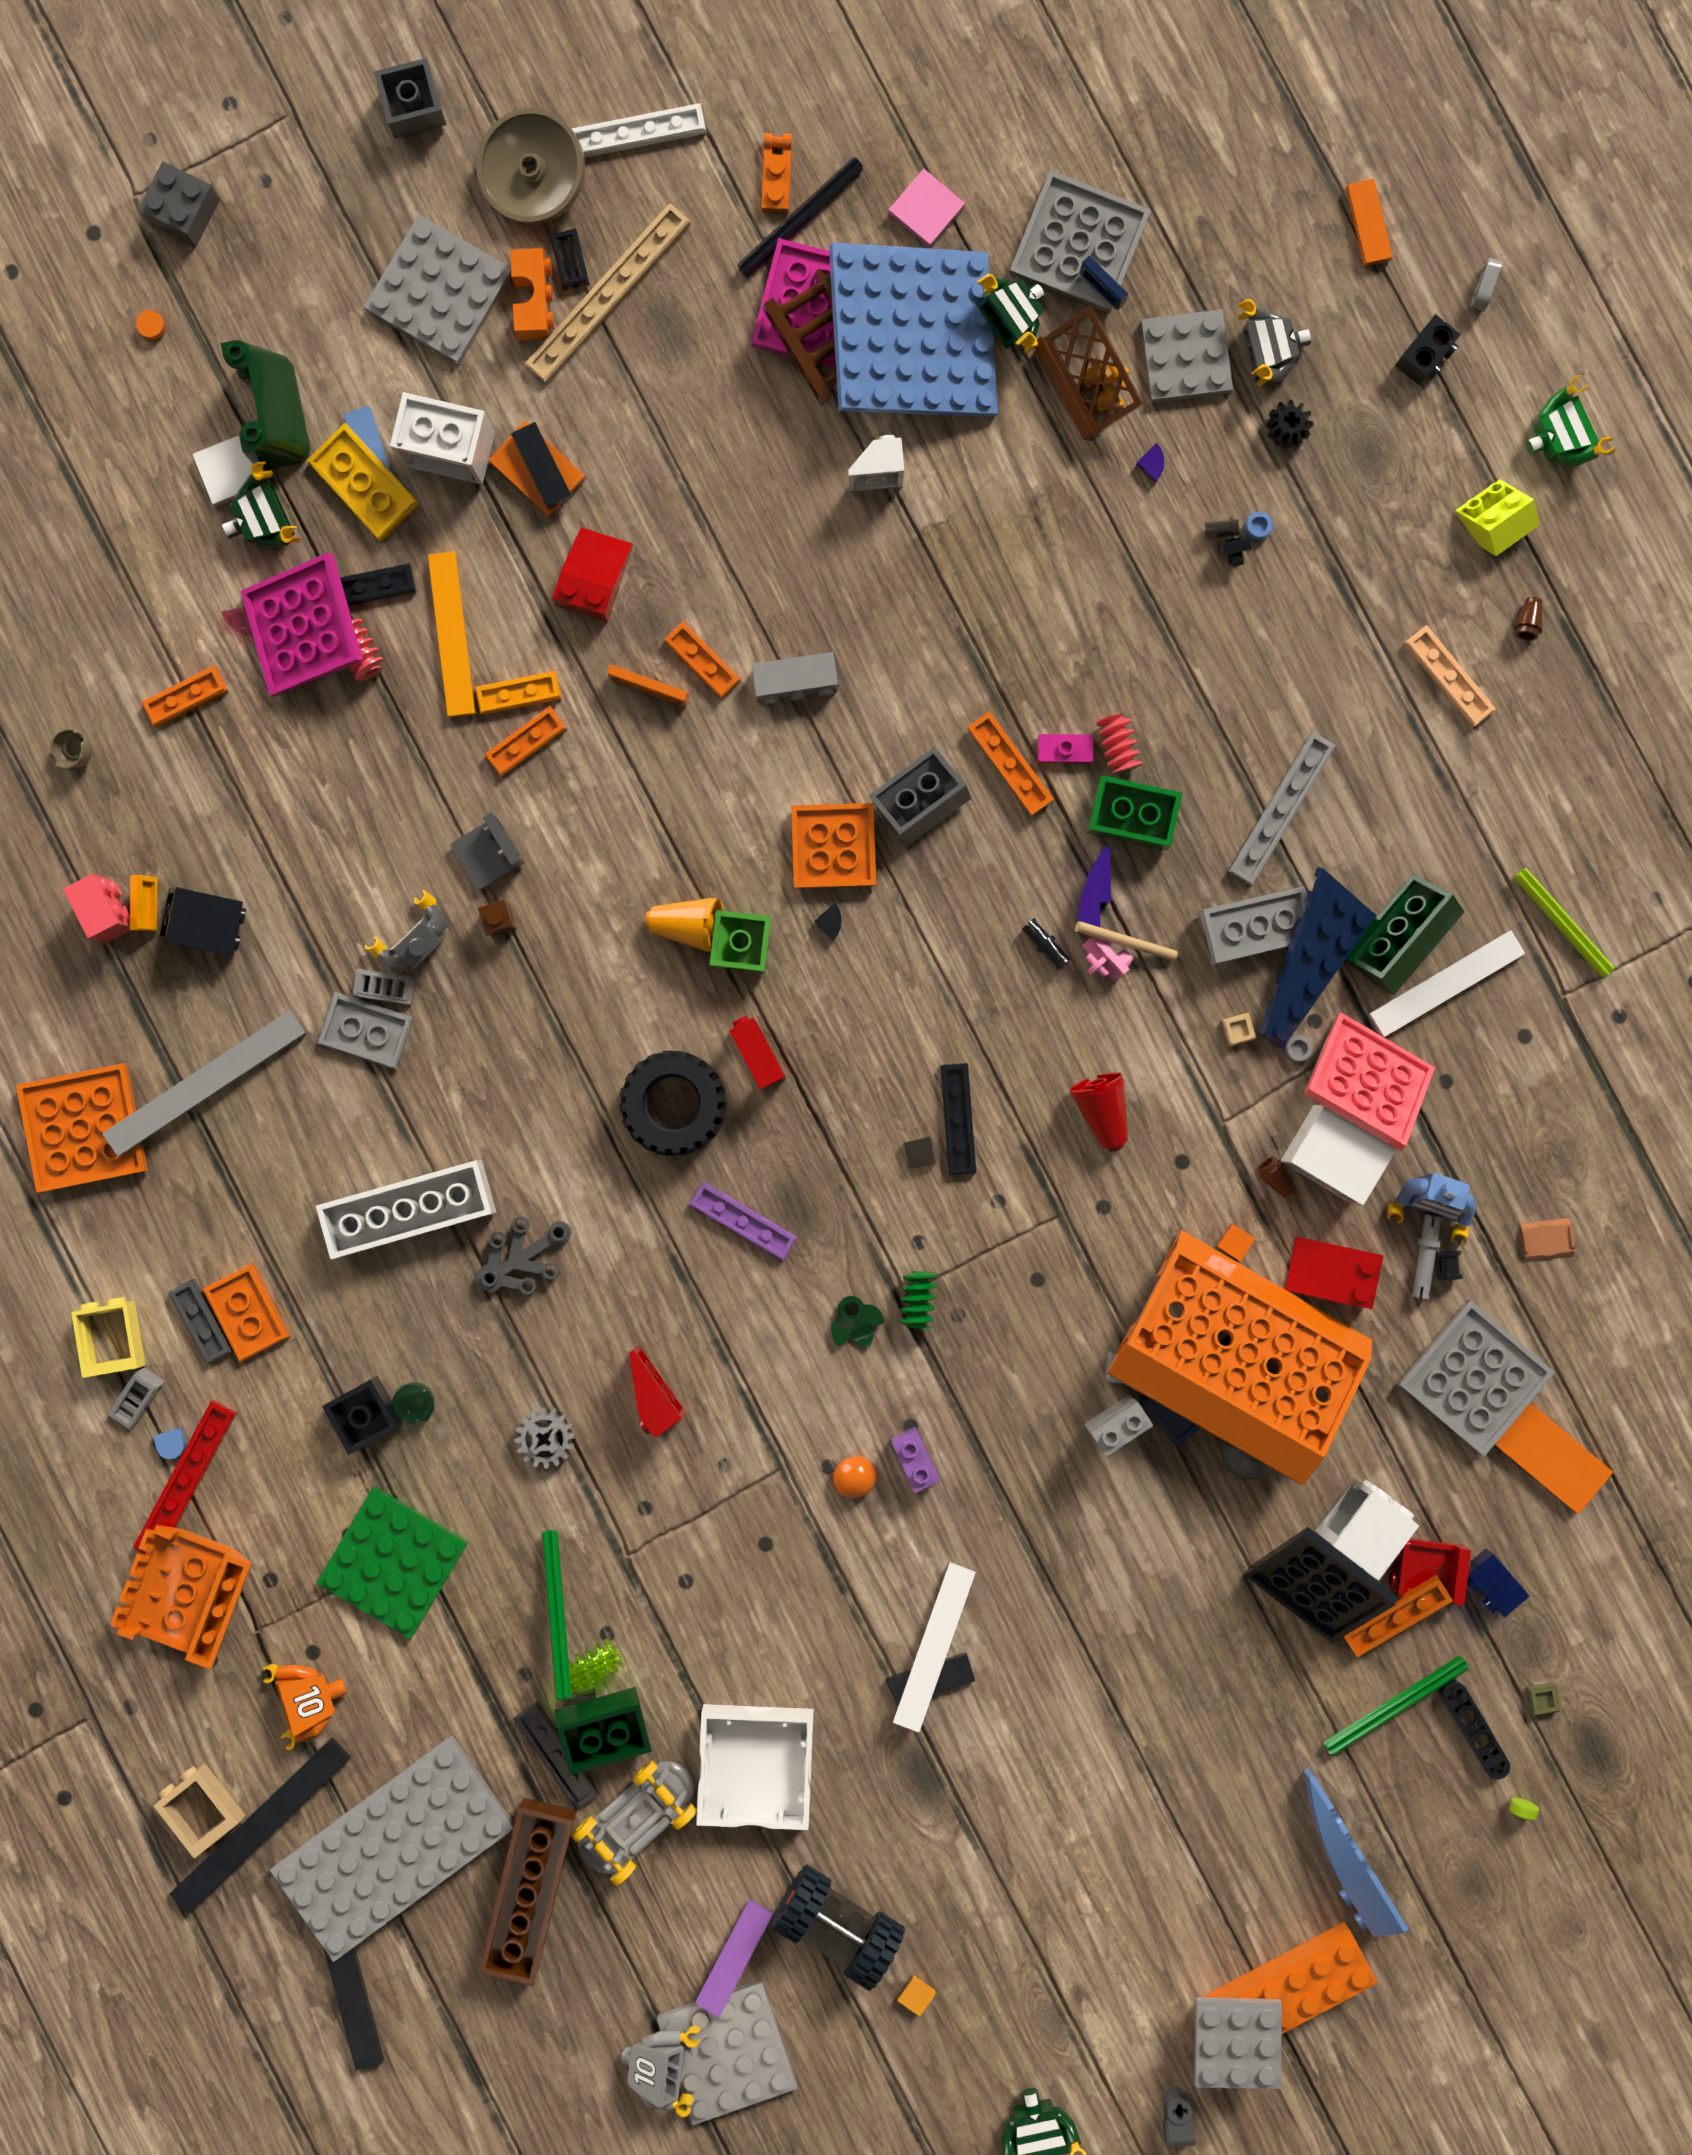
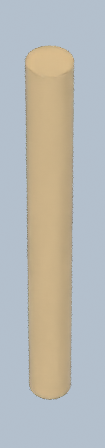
M1078 921L1075 926V932L1171 961H1175L1178 955L1176 950Z

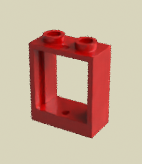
M746 1015L732 1023L734 1028L730 1029L729 1032L760 1090L763 1091L785 1079L786 1076L755 1018L749 1019Z

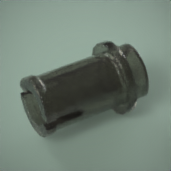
M1229 517V520L1204 523L1206 540L1223 537L1234 539V536H1239L1238 519H1233V517Z
M592 1688L591 1690L571 1693V1698L562 1700L563 1707L597 1698L596 1690Z

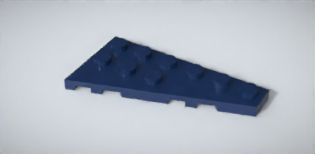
M1320 867L1316 869L1314 876L1317 878L1312 891H1308L1305 900L1308 903L1304 915L1298 919L1285 956L1287 962L1284 971L1277 978L1276 984L1279 985L1274 999L1269 1001L1259 1029V1033L1280 1049H1283L1377 916L1325 869Z

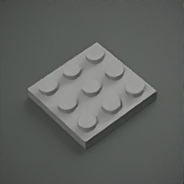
M1223 309L1141 319L1140 327L1150 403L1232 393L1233 385Z
M1195 1997L1194 2084L1196 2087L1281 2089L1282 2002L1280 1999Z

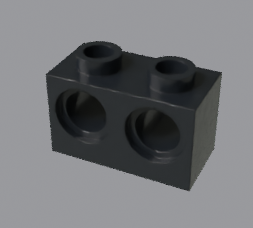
M1435 314L1403 353L1395 366L1418 385H1421L1426 378L1431 381L1442 368L1438 365L1443 357L1448 360L1458 348L1455 342L1461 334ZM1433 337L1440 338L1443 341V345H1437ZM1416 358L1423 359L1427 366H1420Z

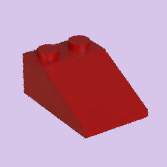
M581 527L562 567L552 596L556 606L608 622L633 543Z
M1295 1236L1284 1289L1373 1310L1384 1255Z
M637 1345L629 1352L638 1416L641 1418L638 1423L647 1435L651 1433L656 1438L680 1421L686 1411L642 1348Z

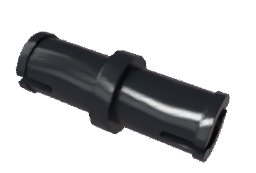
M1035 918L1028 922L1035 932L1028 925L1021 929L1038 947L1036 950L1039 953L1043 952L1057 970L1064 966L1057 956L1064 963L1070 961L1071 958L1055 942L1056 938L1053 935L1049 936Z

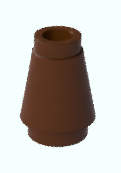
M1526 598L1514 627L1516 636L1522 640H1536L1538 635L1542 633L1543 601L1540 598Z
M1270 1157L1258 1166L1259 1178L1277 1193L1281 1194L1283 1198L1290 1196L1296 1190V1186L1293 1184L1281 1160Z

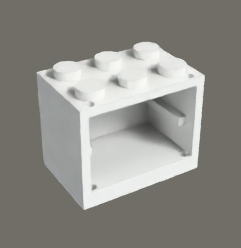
M403 392L390 447L404 467L483 485L495 431L485 411Z
M1313 1105L1282 1157L1281 1162L1348 1203L1364 1205L1397 1149L1323 1105Z
M1354 1478L1315 1531L1332 1546L1379 1580L1419 1525L1412 1520L1415 1516L1413 1513L1393 1500L1392 1497L1366 1479L1361 1483Z

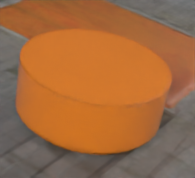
M147 310L137 317L136 328L145 339L153 341L164 335L166 323L159 313Z

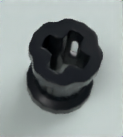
M1460 1250L1436 1252V1257H1439L1440 1274L1437 1276L1438 1280L1463 1279V1274L1460 1273L1459 1267Z

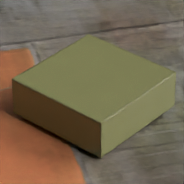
M1554 1682L1526 1686L1530 1713L1533 1716L1561 1712L1557 1687Z

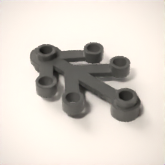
M524 1216L515 1218L512 1222L514 1235L509 1259L499 1265L501 1249L505 1246L507 1237L500 1231L492 1233L489 1237L491 1250L488 1264L481 1267L476 1276L479 1287L487 1292L496 1291L501 1286L519 1289L523 1294L527 1295L535 1292L537 1283L533 1278L527 1277L522 1280L506 1275L513 1269L543 1274L547 1279L556 1278L560 1273L558 1264L554 1262L545 1264L528 1259L554 1242L560 1244L568 1241L572 1234L569 1224L564 1221L553 1223L549 1227L548 1234L522 1250L525 1233L530 1227V1222ZM520 1219L526 1223V1227L523 1230L518 1229L516 1226L517 1221ZM557 1227L564 1230V1235L561 1238L556 1237L554 1234ZM495 1235L502 1236L503 1242L501 1245L494 1243L493 1238ZM548 1266L555 1267L556 1273L554 1276L547 1274L546 1269ZM487 1273L494 1275L495 1280L493 1283L486 1281L485 1276ZM525 1281L532 1282L533 1288L531 1291L524 1289L523 1284Z

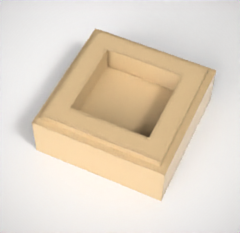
M1249 1013L1221 1020L1228 1047L1256 1039Z

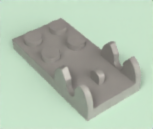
M1305 886L1199 911L1198 916L1202 919L1211 955V966L1289 947L1298 919L1303 917L1308 901H1305L1307 897Z

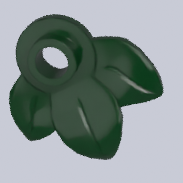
M847 1296L838 1304V1316L831 1325L832 1337L838 1346L845 1343L851 1337L857 1344L868 1348L873 1340V1326L883 1324L885 1322L884 1317L876 1306L863 1304L862 1300L856 1296ZM850 1304L855 1305L857 1308L856 1312L852 1315L846 1312V1307Z

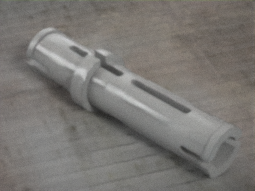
M1424 1215L1422 1238L1418 1239L1420 1250L1411 1296L1419 1298L1421 1287H1423L1421 1297L1429 1299L1436 1250L1440 1248L1441 1243L1438 1242L1443 1218L1434 1216L1433 1227H1431L1433 1216Z

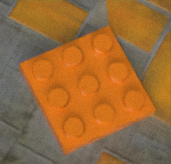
M873 803L791 806L794 889L876 886Z

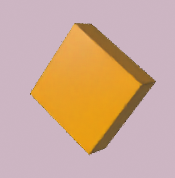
M912 1974L897 1996V2001L920 2017L936 1992L932 1987Z

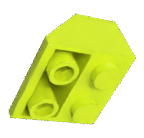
M1500 479L1456 510L1457 516L1477 544L1495 556L1540 526L1534 499Z

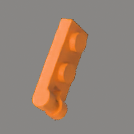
M773 133L764 134L762 212L789 213L792 134H784L783 137L773 136ZM773 148H783V155L773 154Z

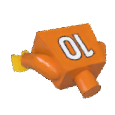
M269 1664L263 1667L262 1670L268 1669L272 1673V1677L263 1679L265 1683L279 1679L275 1684L289 1727L280 1738L289 1737L292 1740L285 1748L291 1750L297 1743H302L319 1736L330 1722L331 1715L335 1713L332 1700L347 1694L343 1680L339 1679L327 1684L322 1673H318L314 1668L297 1664L283 1666Z

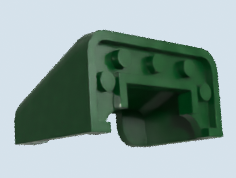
M240 340L220 343L225 362L231 368L237 369L240 379L247 378L251 380L259 419L248 422L241 428L239 438L242 452L253 464L265 461L266 464L263 465V471L300 464L306 461L310 455V443L295 369L291 361L282 354Z

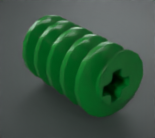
M911 1271V1274L903 1276V1279L909 1281L910 1285L902 1287V1290L908 1292L909 1296L901 1298V1301L907 1303L908 1307L900 1309V1312L906 1314L907 1318L899 1320V1323L911 1328L933 1329V1327L926 1323L934 1321V1316L927 1312L935 1310V1305L928 1301L936 1299V1294L928 1290L937 1287V1284L929 1279L937 1277L938 1273Z

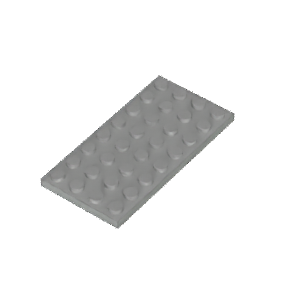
M450 1735L270 1869V1872L334 1962L512 1831L515 1823L453 1735Z

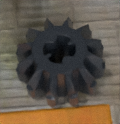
M1293 399L1288 401L1287 406L1283 402H1279L1276 406L1277 410L1271 409L1269 412L1270 419L1267 420L1265 426L1271 429L1267 434L1268 438L1277 437L1275 446H1278L1283 441L1286 449H1289L1292 443L1298 447L1302 444V439H1308L1310 436L1309 429L1313 427V421L1308 420V418L1311 416V411L1303 412V403H1300L1298 407H1294ZM1286 421H1290V426H1293V428H1289V423Z

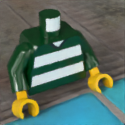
M987 274L977 281V284L983 287L984 292L982 294L985 298L976 306L1006 349L1016 342L1017 345L1021 344L1024 347V353L1027 355L1038 344L1036 339L1040 325L1038 318L1043 313V308L1039 301L1043 299L1044 291L1038 284H1033L1028 288L1021 279L1012 282L1010 279H995L992 274Z
M257 462L251 466V474L234 496L235 501L230 504L235 518L222 523L226 535L231 539L243 533L246 541L254 544L258 548L279 550L290 543H299L300 537H293L292 535L295 534L294 530L297 529V526H291L274 486L269 481H264V479L272 477L273 472L271 470L263 472V465L266 462Z
M1036 2088L1023 2090L1021 2093L1023 2104L1013 2107V2116L1007 2119L1001 2135L1002 2155H1063L1068 2153L1075 2155L1078 2152L1087 2155L1079 2146L1081 2140L1073 2119L1061 2107H1054L1051 2099L1040 2100Z

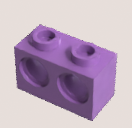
M916 1427L891 1437L893 1447L914 1493L940 1482Z

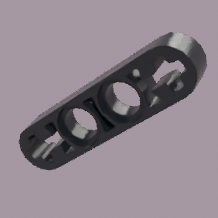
M1452 1680L1440 1688V1696L1483 1770L1493 1779L1500 1780L1505 1778L1510 1772L1509 1760L1466 1687L1458 1680ZM1451 1687L1459 1690L1457 1695L1463 1702L1462 1704L1458 1705L1456 1700L1449 1696L1451 1694L1449 1690ZM1466 1710H1472L1475 1714V1718L1470 1724H1464L1461 1721V1715ZM1480 1734H1486L1489 1738L1488 1745L1484 1748H1478L1475 1745V1739ZM1488 1754H1492L1498 1762H1501L1499 1763L1500 1769L1498 1771L1492 1768L1493 1763L1487 1756Z

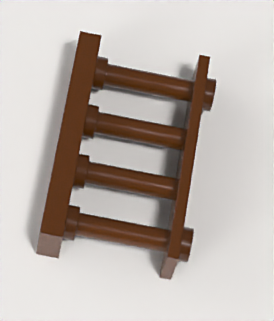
M818 269L814 275L815 285L784 304H777L774 298H771L764 303L763 312L818 403L822 406L831 399L832 394L830 391L837 384V373L835 371L827 377L825 375L821 377L816 367L818 362L835 352V340L833 339L813 353L810 351L806 352L801 344L804 342L803 338L833 320L831 277L828 274L824 275L821 269ZM823 294L831 308L798 329L796 327L791 328L787 321L789 314Z

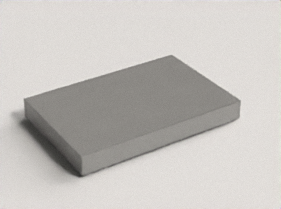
M334 992L317 1044L397 1070L414 1017Z

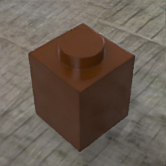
M501 900L478 908L486 935L493 937L517 929L510 904L507 901Z

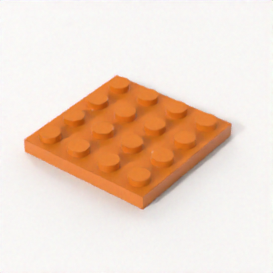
M127 1063L16 1085L36 1193L148 1171L143 1142L119 1157L102 1135L103 1132L136 1111Z

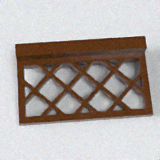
M1089 306L1046 337H1039L1037 339L1038 344L1034 348L1082 439L1094 440L1100 436V432L1143 405L1139 394L1092 307ZM1089 316L1093 323L1091 335L1077 334L1080 322ZM1096 333H1098L1101 339L1095 338ZM1062 334L1071 336L1067 352L1058 350L1053 341ZM1076 337L1089 340L1085 356L1072 354ZM1094 341L1103 343L1106 348L1103 361L1090 358ZM1061 354L1066 355L1065 361L1063 360ZM1109 356L1111 357L1113 363L1108 362ZM1071 357L1084 360L1080 376L1072 375L1068 369ZM1089 361L1102 364L1098 381L1085 378ZM1107 365L1116 367L1119 372L1116 385L1103 382ZM1074 378L1079 379L1078 385L1076 384ZM1122 380H1123L1124 384L1126 385V387H1122V386H1121ZM1084 381L1097 384L1093 400L1085 399L1081 393ZM1102 385L1115 388L1111 405L1098 402ZM1120 390L1129 391L1134 400L1133 403L1125 408L1116 406ZM1086 402L1092 403L1091 408L1088 407ZM1100 405L1110 408L1107 420L1098 425L1094 418L1096 406ZM1115 409H1116V410H1120L1119 412H1117L1116 414H1114V410H1115Z

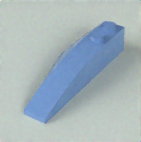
M1309 1768L1305 1769L1304 1776L1308 1799L1318 1835L1331 1867L1343 1887L1339 1891L1340 1895L1348 1907L1354 1905L1358 1912L1354 1915L1362 1931L1368 1928L1373 1937L1405 1933L1409 1929L1368 1863L1364 1860V1855L1352 1837H1350L1349 1831L1339 1815L1336 1814L1333 1805Z

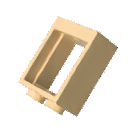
M205 1763L198 1769L192 1766L180 1776L182 1782L177 1786L171 1783L158 1794L161 1799L153 1805L194 1859L234 1828L246 1816ZM195 1781L224 1816L223 1820L200 1838L196 1836L170 1802Z

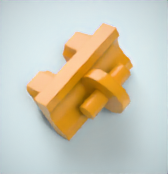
M1090 361L1092 367L1087 369L1085 378L1098 381L1102 364ZM1108 366L1112 374L1109 376L1106 370L1103 382L1115 385L1119 372L1116 367ZM1125 367V370H1126L1127 374L1129 375L1130 372H1129L1128 368ZM1122 380L1121 386H1122V387H1126V385L1124 384V382H1123V380ZM1084 381L1089 390L1097 385L1096 383ZM1102 385L1105 390L1100 393L1098 402L1111 405L1115 388ZM1119 394L1116 406L1122 407L1125 404ZM1097 405V408L1101 412L1110 409L1108 407Z

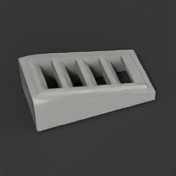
M357 969L353 996L411 1005L415 978ZM366 976L370 977L368 992H364ZM377 978L382 979L379 994H375ZM389 980H393L391 996L387 995ZM400 981L405 982L402 998L398 997Z
M140 1367L133 1373L108 1413V1416L127 1429H133L160 1390L164 1380L147 1368ZM135 1388L136 1390H138L139 1392H141L142 1394H144L145 1397H142L140 1394H138L137 1392H135L133 1389ZM129 1398L130 1400L138 1404L139 1407L135 1406L126 1399ZM121 1406L134 1415L132 1417L120 1409Z

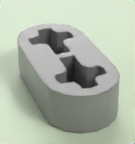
M1490 257L1487 258L1472 298L1471 308L1483 312L1486 310L1501 269L1502 261Z

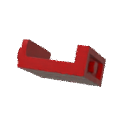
M1410 1538L1394 1559V1571H1391L1389 1574V1587L1392 1588L1391 1591L1396 1596L1403 1597L1404 1593L1437 1575L1453 1600L1451 1603L1464 1605L1471 1550L1460 1544Z

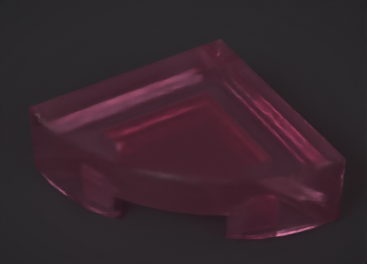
M245 607L222 611L224 620L231 628L244 635H253Z

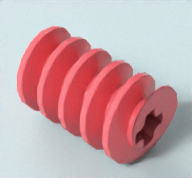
M358 618L352 620L363 661L349 666L351 672H355L354 679L356 681H364L378 675L382 671V668H379L378 665L384 659L383 657H373L379 650L377 647L368 648L374 640L372 638H363L368 633V629H358L363 623V620Z
M1123 714L1112 715L1096 722L1098 727H1105L1099 731L1100 737L1107 738L1102 742V747L1111 748L1104 754L1106 758L1113 759L1107 763V767L1109 769H1116L1110 776L1132 771L1143 764L1142 761L1133 759L1140 753V750H1131V746L1136 744L1137 740L1128 739V736L1135 731L1134 729L1125 728L1132 719L1123 718Z

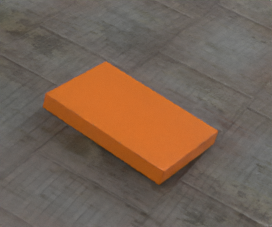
M525 420L517 430L529 425V423ZM511 435L488 461L549 518L562 503L547 509ZM544 438L572 494L586 477Z
M254 1263L203 1288L239 1362L291 1336Z

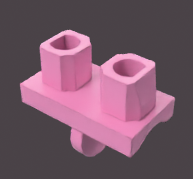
M1095 937L1089 938L1081 946L1088 953L1085 959L1092 965L1087 970V973L1091 975L1097 971L1103 978L1108 975L1113 982L1117 981L1129 970L1128 966L1132 962L1133 956L1125 949H1122L1116 955L1109 947L1113 944L1112 942Z

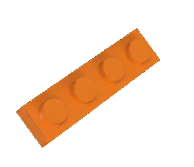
M990 711L967 727V730L1031 817L1054 800Z
M1435 1575L1404 1593L1403 1597H1398L1394 1607L1345 1635L1344 1638L1358 1658L1453 1602L1438 1576Z

